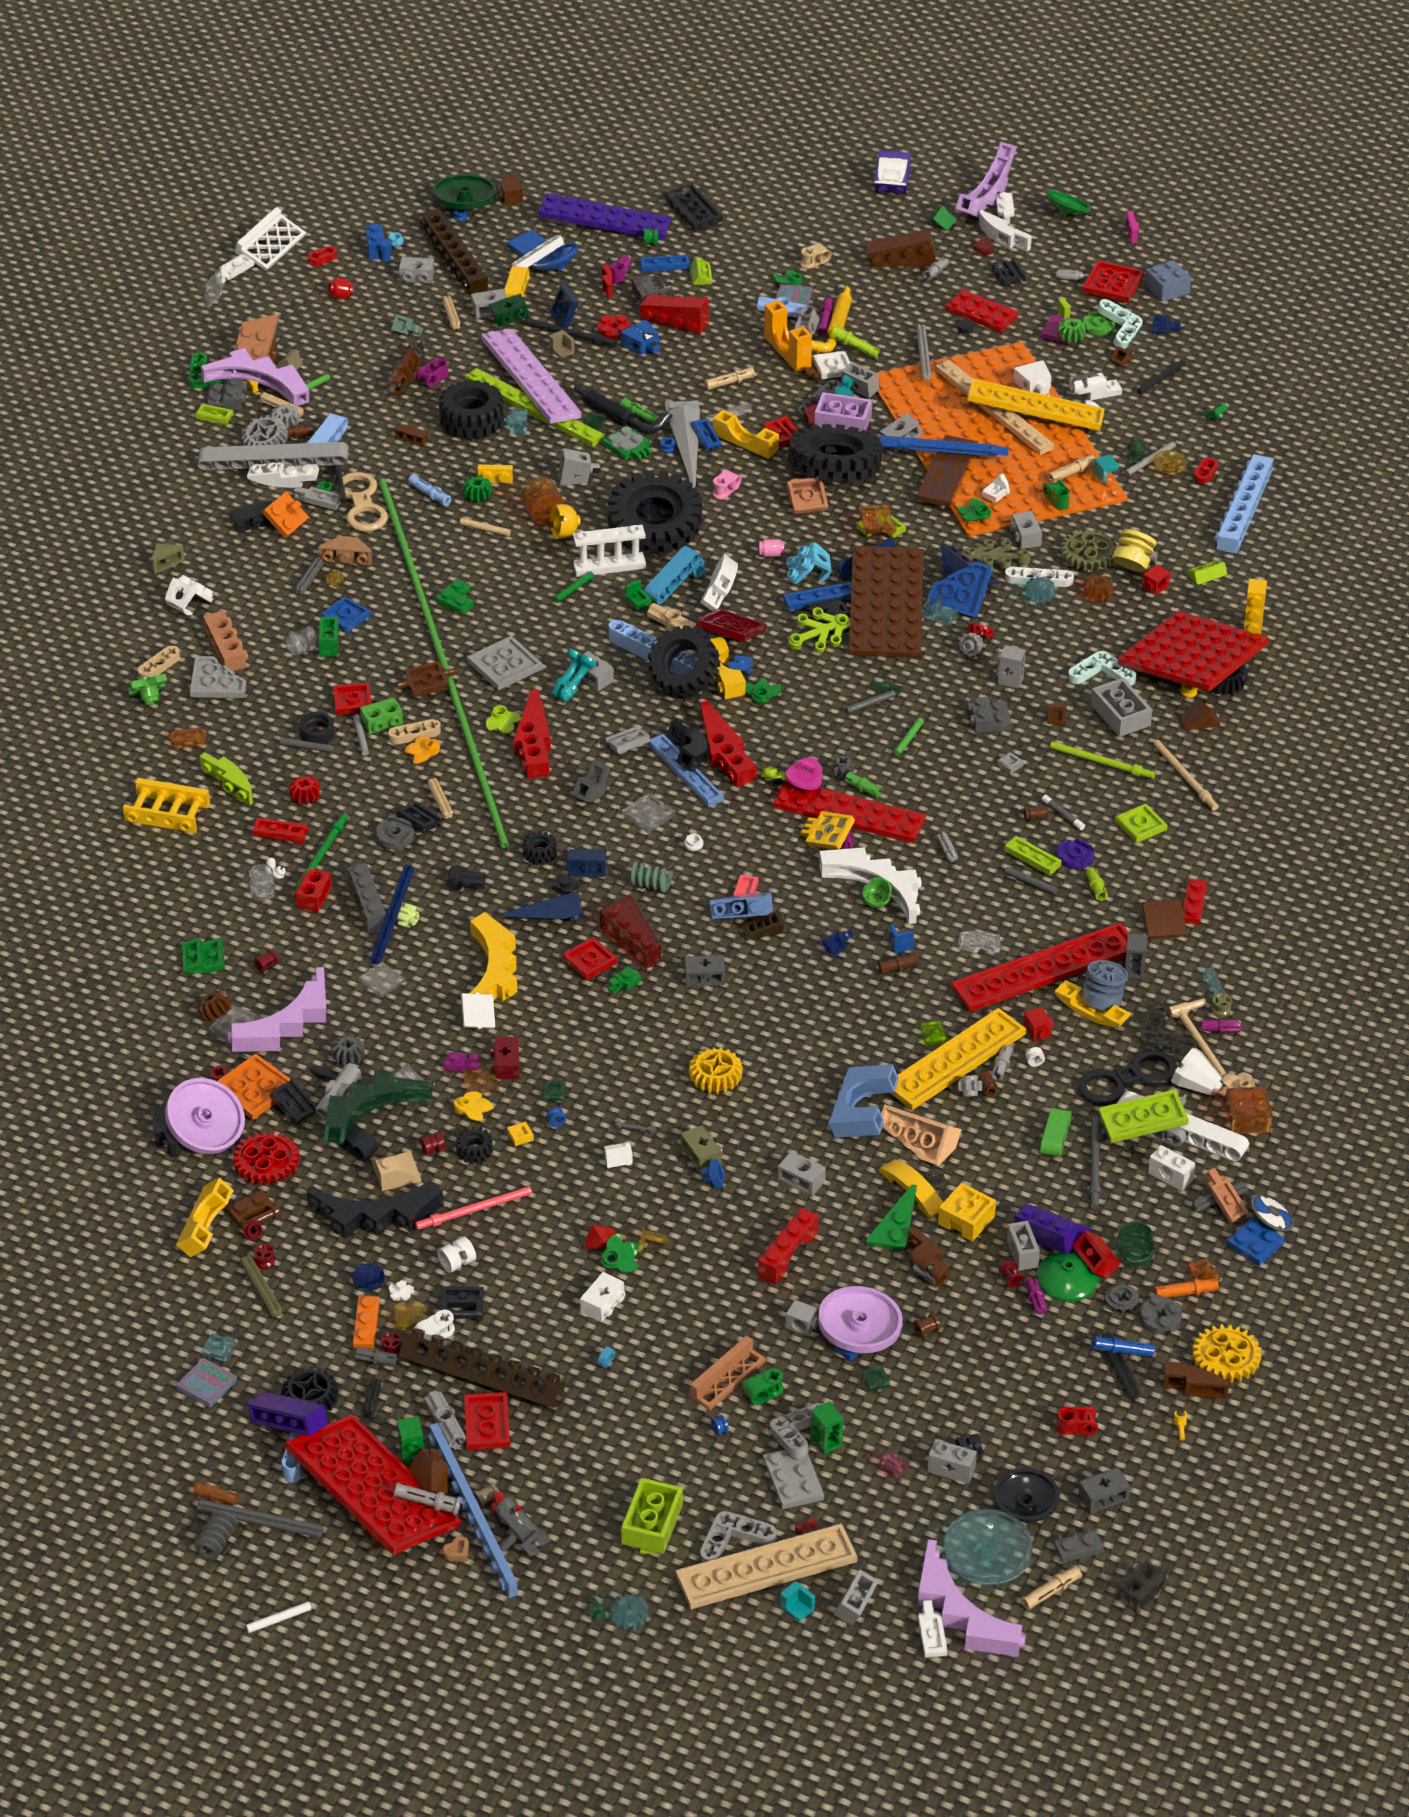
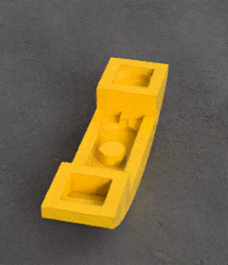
M1067 980L1055 990V995L1069 1008L1084 1018L1101 1025L1120 1027L1131 1015L1130 1012L1116 1005H1113L1109 1010H1100L1087 1005L1081 998L1082 988Z
M896 1159L879 1168V1172L891 1183L896 1181L906 1191L912 1184L917 1185L915 1200L918 1201L917 1207L928 1218L931 1219L939 1214V1207L943 1201L933 1187L916 1170Z

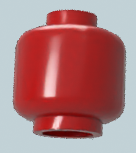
M333 278L328 284V294L333 299L346 300L353 293V285H350L348 279Z

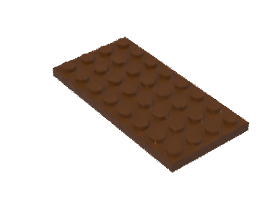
M853 546L849 655L921 658L924 549Z

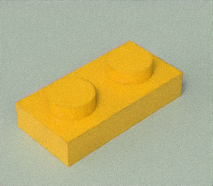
M478 465V477L484 476V478L489 479L490 483H513V465Z

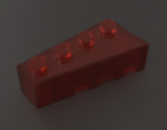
M630 894L599 910L600 928L645 970L661 962V944Z

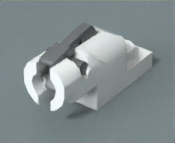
M1093 371L1084 375L1070 377L1069 380L1070 390L1073 391V395L1086 393L1090 400L1122 395V388L1117 380L1107 381L1102 373H1095Z

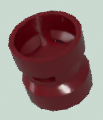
M440 1131L433 1133L429 1137L427 1135L420 1137L421 1148L425 1156L432 1155L435 1151L442 1152L446 1150L445 1140Z

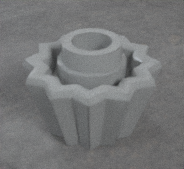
M976 633L963 634L958 643L960 650L963 651L964 655L975 657L983 647V638Z

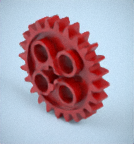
M263 1131L262 1136L255 1133V1138L247 1136L248 1141L241 1140V1145H237V1151H234L233 1162L239 1177L244 1176V1181L251 1179V1184L258 1181L259 1186L263 1182H266L267 1186H269L270 1181L278 1184V1179L285 1181V1175L291 1177V1171L296 1172V1166H299L298 1146L294 1145V1140L289 1141V1136L282 1138V1133L274 1136V1131L270 1135Z

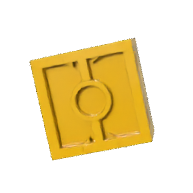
M961 1183L939 1207L938 1224L947 1229H956L962 1232V1237L973 1242L995 1217L996 1200Z

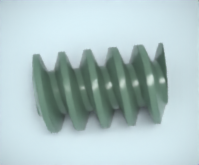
M634 862L631 869L632 885L636 886L639 884L640 887L646 885L647 889L653 887L655 891L660 889L661 892L665 893L671 884L672 870H670L669 874H666V869L663 868L662 872L659 873V867L657 866L652 871V865L645 869V863L638 867V862Z

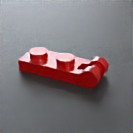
M257 818L252 831L253 836L289 840L301 845L305 841V835L308 833L309 828L301 823Z

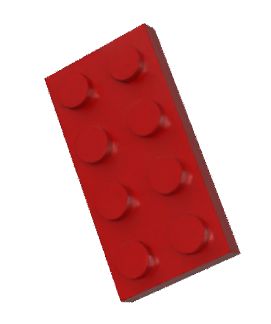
M966 290L960 291L945 305V311L965 319H970L999 333H1002L1016 320L1019 313L1010 307L1003 306Z

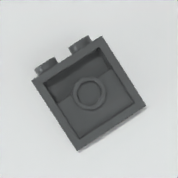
M232 378L227 379L226 384H210L207 405L230 410H242V404L246 402L247 383H244V379Z
M989 697L970 698V703H967V712L971 714L970 725L974 726L975 733L1012 730L1006 701L989 702Z

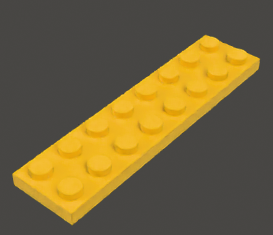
M972 379L967 401L975 404H985L992 408L998 407L1006 411H1016L1023 415H1033L1041 419H1051L1058 423L1064 422L1076 427L1081 426L1099 431L1105 408L978 379Z
M997 1008L898 1074L899 1080L895 1092L890 1094L908 1108L914 1110L1000 1052L1003 1045L1007 1047V1045L1024 1036L1026 1028Z

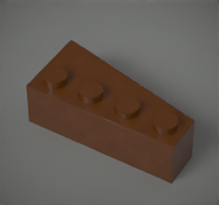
M930 229L866 243L871 267L930 266L933 262H937Z

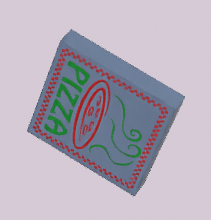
M781 284L776 299L787 297L790 299V302L809 305L813 288Z
M202 1358L176 1386L177 1390L211 1408L235 1384L237 1376Z

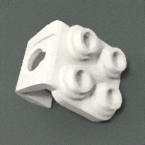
M182 575L181 578L172 579L165 601L169 606L182 613L192 615L193 613L187 610L186 606L194 594L212 602L213 591ZM184 588L183 597L177 600L175 597L176 593Z

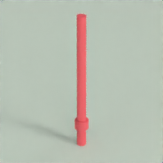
M529 1186L446 1213L432 1214L429 1218L415 1222V1227L419 1230L428 1226H439L444 1221L530 1195L532 1190Z

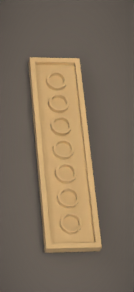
M838 1524L676 1570V1577L690 1609H694L856 1563L857 1555L843 1525Z

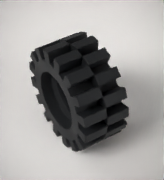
M538 831V834L532 832V836L528 834L527 838L523 839V856L526 861L529 860V863L535 862V865H538V863L545 865V862L551 863V860H554L557 856V841L552 834L548 835V832L542 834V831Z
M472 1127V1130L465 1128V1132L460 1131V1135H457L456 1150L459 1159L462 1160L464 1158L465 1163L469 1160L470 1164H474V1161H477V1164H480L481 1160L483 1162L487 1161V1158H490L493 1153L492 1137L488 1130L482 1131V1127H478V1130H476L475 1127ZM480 1144L478 1147H470L468 1145Z

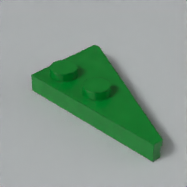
M912 1184L867 1238L866 1246L906 1251L917 1185Z

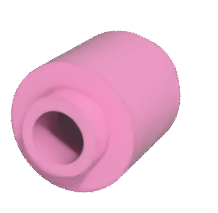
M764 539V541H759V555H764V557H781V553H784V543H781L780 539Z

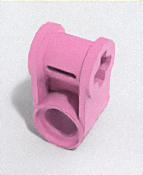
M723 470L720 475L713 479L715 489L712 496L719 500L727 498L734 490L739 488L742 477L728 470Z

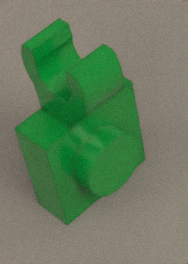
M627 966L608 980V983L612 985L608 990L613 994L617 993L621 988L629 990L641 982L642 976Z

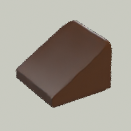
M1117 346L1109 360L1124 367L1134 356L1132 352Z

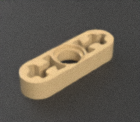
M168 646L139 666V679L160 675L179 661V648ZM162 662L163 664L156 665L155 663Z
M430 719L392 727L388 731L389 741L392 744H403L415 741L416 738L421 736L436 737L441 733V725L438 720ZM414 730L419 731L418 733H411Z

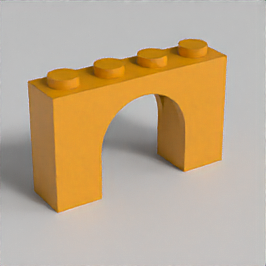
M780 300L765 304L764 338L796 372L803 371L802 368L805 366L811 367V333L804 326L788 332L787 308Z

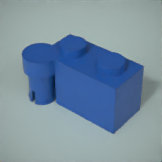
M382 224L366 225L369 259H379L381 252V261H390L392 245L390 240L384 239Z

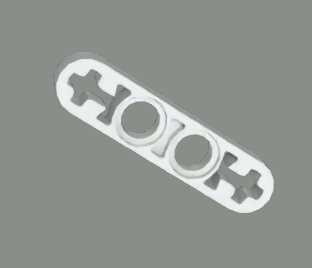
M556 235L514 261L512 266L529 267L563 245L562 236Z
M1009 567L1005 570V580L1012 584L1070 587L1074 583V574L1068 570Z

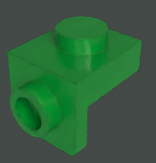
M640 580L625 585V600L636 610L652 604V598L641 589Z

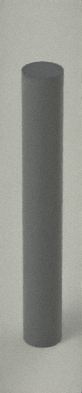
M890 690L847 706L845 711L847 714L895 697L896 693L894 690Z
M280 738L281 745L334 753L335 750L333 745Z
M1011 867L1005 869V874L1056 895L1058 891L1057 887Z

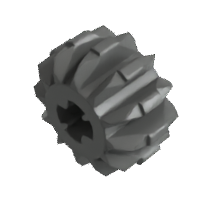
M352 1034L347 1037L345 1035L342 1038L337 1037L336 1041L332 1042V1057L337 1064H343V1066L349 1063L360 1064V1060L364 1059L365 1045L359 1037H353Z

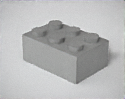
M1124 678L1092 688L1091 706L1119 737L1151 726L1152 708Z

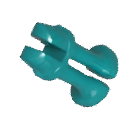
M571 648L567 651V656L571 660L570 666L565 674L556 680L551 694L553 697L564 702H568L578 690L577 685L597 664L589 656L581 655Z

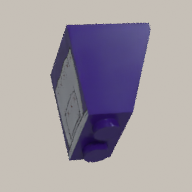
M879 150L875 191L880 193L907 194L911 174V153Z

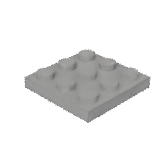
M512 636L467 656V662L497 690L503 689L543 669V664Z

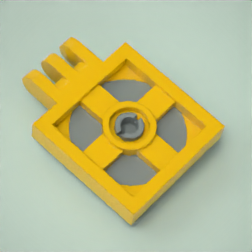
M821 811L818 818L808 817L807 823L804 824V829L801 830L800 834L807 837L806 843L808 846L839 850L855 819L851 815Z

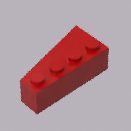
M648 294L640 305V319L701 335L709 324V297L696 298V296H690L689 298H681V296L677 295L668 297L667 295Z

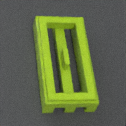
M201 404L195 413L196 419L226 425L234 415L233 410Z

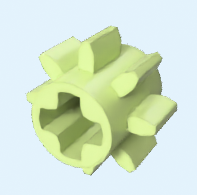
M407 903L404 906H400L395 916L399 920L398 925L408 928L411 925H415L419 919V912L416 911L417 907Z

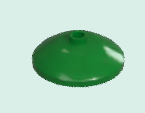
M1054 190L1046 191V197L1052 206L1060 210L1059 213L1064 216H1068V214L1081 215L1091 211V206L1080 199Z
M1068 1252L1067 1254L1056 1253L1046 1257L1037 1268L1036 1279L1039 1281L1040 1289L1047 1296L1058 1301L1075 1302L1089 1297L1096 1290L1099 1275L1094 1274L1079 1254Z

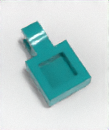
M844 375L842 386H836L833 394L852 397L854 392L850 388L854 380Z

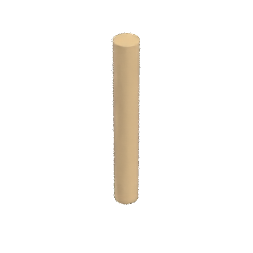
M465 518L460 520V525L505 536H510L511 533L510 529Z

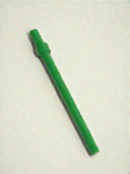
M342 813L338 821L333 823L331 832L302 877L307 874L309 868L316 869L336 836L342 832L344 824L349 817L346 813ZM302 877L294 887V890L300 887Z

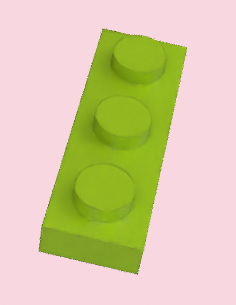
M1018 836L1012 838L1004 846L1005 852L1049 876L1061 866L1062 860Z

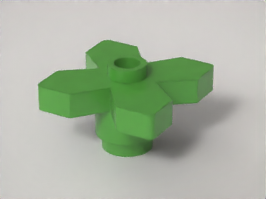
M166 674L131 681L129 683L130 687L127 689L129 697L141 695L145 705L159 702L158 697L160 695L158 690L165 688V683H167Z

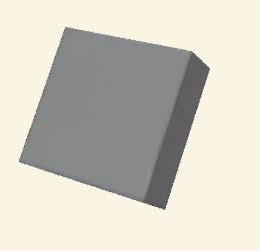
M1010 752L997 760V765L1011 774L1021 768L1024 761Z

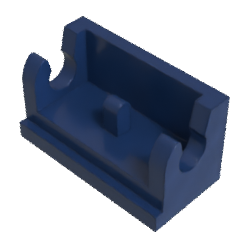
M569 849L568 876L606 877L607 850Z

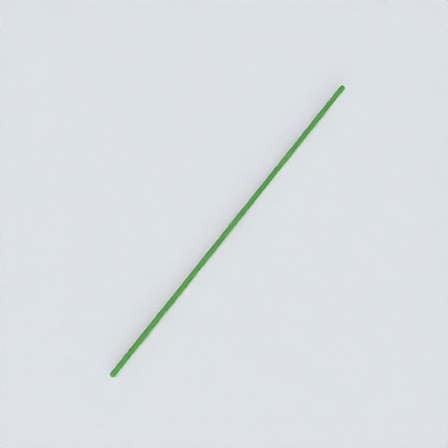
M382 478L379 480V484L438 659L442 667L448 670L449 666L386 480ZM452 676L447 677L449 692L501 847L506 848L509 844Z

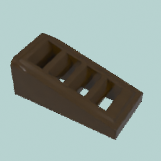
M776 911L743 923L741 928L746 940L783 934L784 923L780 912Z

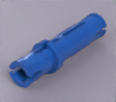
M1093 1336L1091 1340V1348L1093 1350L1109 1351L1111 1354L1117 1352L1153 1357L1155 1352L1154 1344L1119 1340L1117 1337L1103 1338Z

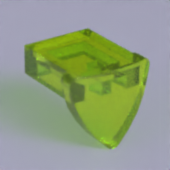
M941 1021L921 1024L925 1046L941 1045L948 1042Z

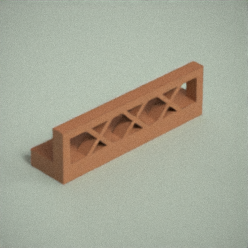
M746 1335L690 1384V1398L710 1411L762 1366L766 1358L753 1350V1339ZM749 1356L757 1360L755 1363L745 1364V1360ZM733 1370H743L740 1376H731ZM729 1382L726 1388H717L718 1383ZM715 1394V1398L710 1402L702 1398L705 1395Z

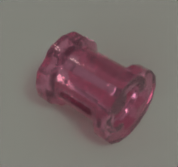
M889 1450L880 1459L879 1466L888 1469L898 1479L906 1472L908 1463L894 1456V1452Z

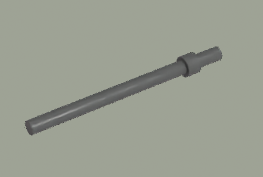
M1096 1116L1091 1119V1186L1089 1187V1197L1091 1198V1209L1093 1210L1099 1208V1198L1101 1197V1187L1099 1186V1117Z

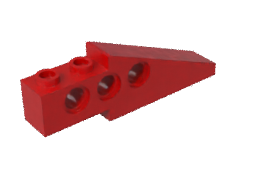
M538 689L531 690L514 738V755H519V758L523 759L521 761L522 770L526 771L527 778L550 776L547 751H551V740Z
M707 700L701 702V721L707 741L711 768L718 766L727 775L729 781H732L737 787L755 781L757 766L744 752V741Z

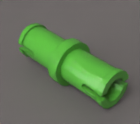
M848 772L846 775L848 779L844 780L845 783L875 798L880 796L881 792L879 791H882V787L852 772Z

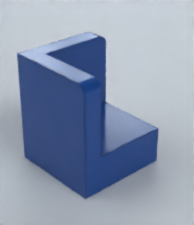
M890 924L889 942L894 953L913 950L914 933L913 931L898 933L894 924Z

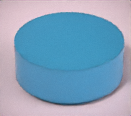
M609 1346L605 1347L598 1357L597 1364L602 1368L608 1367L615 1356V1350Z

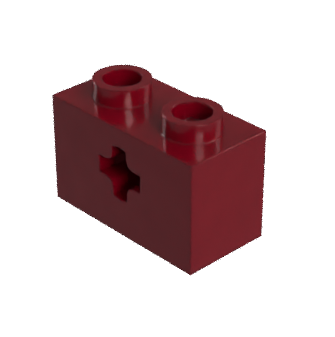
M495 1037V1045H491V1057H495V1059H491V1071H495V1079H519V1037Z

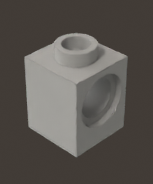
M794 1300L786 1313V1328L809 1336L812 1330L818 1327V1308Z

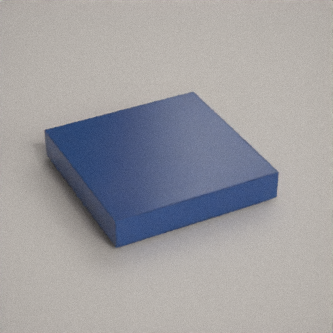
M531 230L508 241L507 247L522 257L547 240Z
M344 596L320 615L321 617H339V629L348 633L369 618L371 611Z

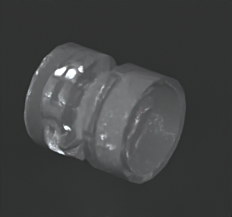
M310 626L299 630V633L293 632L285 637L287 648L294 657L305 653L306 650L310 651L319 646L318 637Z
M265 864L253 866L249 871L251 896L261 901L272 898L275 894L273 869Z

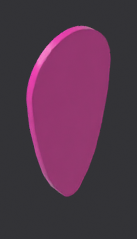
M813 757L803 758L787 769L785 778L796 787L815 790L822 783V767L818 760Z

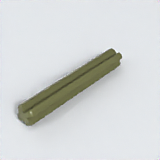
M243 1256L241 1264L271 1316L275 1318L280 1316L282 1308L252 1256Z

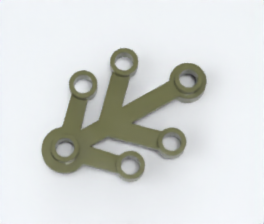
M986 539L983 541L982 546L977 548L968 547L962 551V554L973 562L978 561L989 566H993V562H996L1003 568L1011 567V559H1016L1018 564L1027 565L1030 563L1031 557L1028 550H1019L1018 553H1002L1011 550V541L1009 540L1001 541V546L994 548V541Z

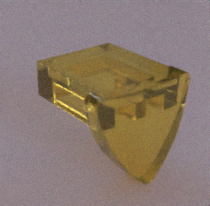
M642 1229L638 1252L643 1253L647 1239L667 1244L669 1236Z

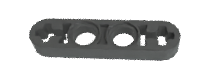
M830 380L798 408V418L805 421L802 415L804 409L812 406L811 404H818L822 392L833 394L836 386L841 387V383L837 380Z

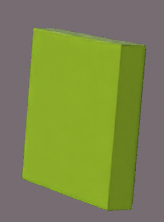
M1147 804L1115 816V822L1136 843L1166 831L1168 826Z

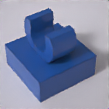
M718 1159L710 1160V1167L702 1168L701 1176H705V1184L713 1183L715 1189L723 1187L725 1172Z

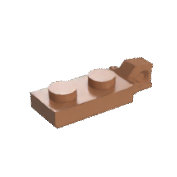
M1215 1167L1204 1174L1209 1182L1207 1186L1230 1224L1248 1214L1247 1208L1228 1178H1225L1223 1175L1220 1176Z

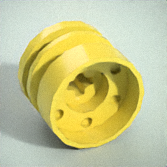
M1123 529L1118 540L1122 546L1115 548L1112 560L1127 569L1145 572L1150 563V558L1147 555L1153 554V549L1157 544L1156 540L1142 532Z

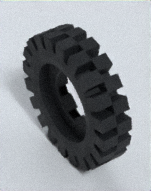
M816 424L810 425L809 429L803 427L799 429V432L795 431L792 433L789 441L788 462L800 474L806 473V476L810 478L819 476L818 480L827 481L829 478H832L833 482L841 483L842 479H845L847 483L855 482L856 479L863 481L867 479V476L873 477L880 471L883 447L881 441H878L875 435L870 436V433L865 430L858 432L859 428L851 426L845 429V425L836 424V428H832L831 424H822L821 428ZM820 451H825V452H836V451H839V452H843V454H846V455H844V456L829 455V454L822 453V452H820Z
M654 470L645 471V478H643L638 472L631 475V481L627 477L621 480L620 486L616 485L612 490V495H609V528L643 525L646 538L639 539V552H644L646 546H648L649 554H658V547L662 548L663 553L672 552V544L677 549L685 546V541L690 543L695 538V534L699 533L702 524V498L697 488H692V483L687 479L682 481V476L674 473L668 479V471L660 470L658 477H655ZM653 498H660V501L673 506L674 514L665 523L648 524L638 518L636 508L641 502L653 501ZM632 540L622 541V545L630 548L632 547Z

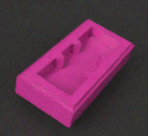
M1127 211L1126 228L1131 243H1137L1139 224L1135 221L1133 211Z

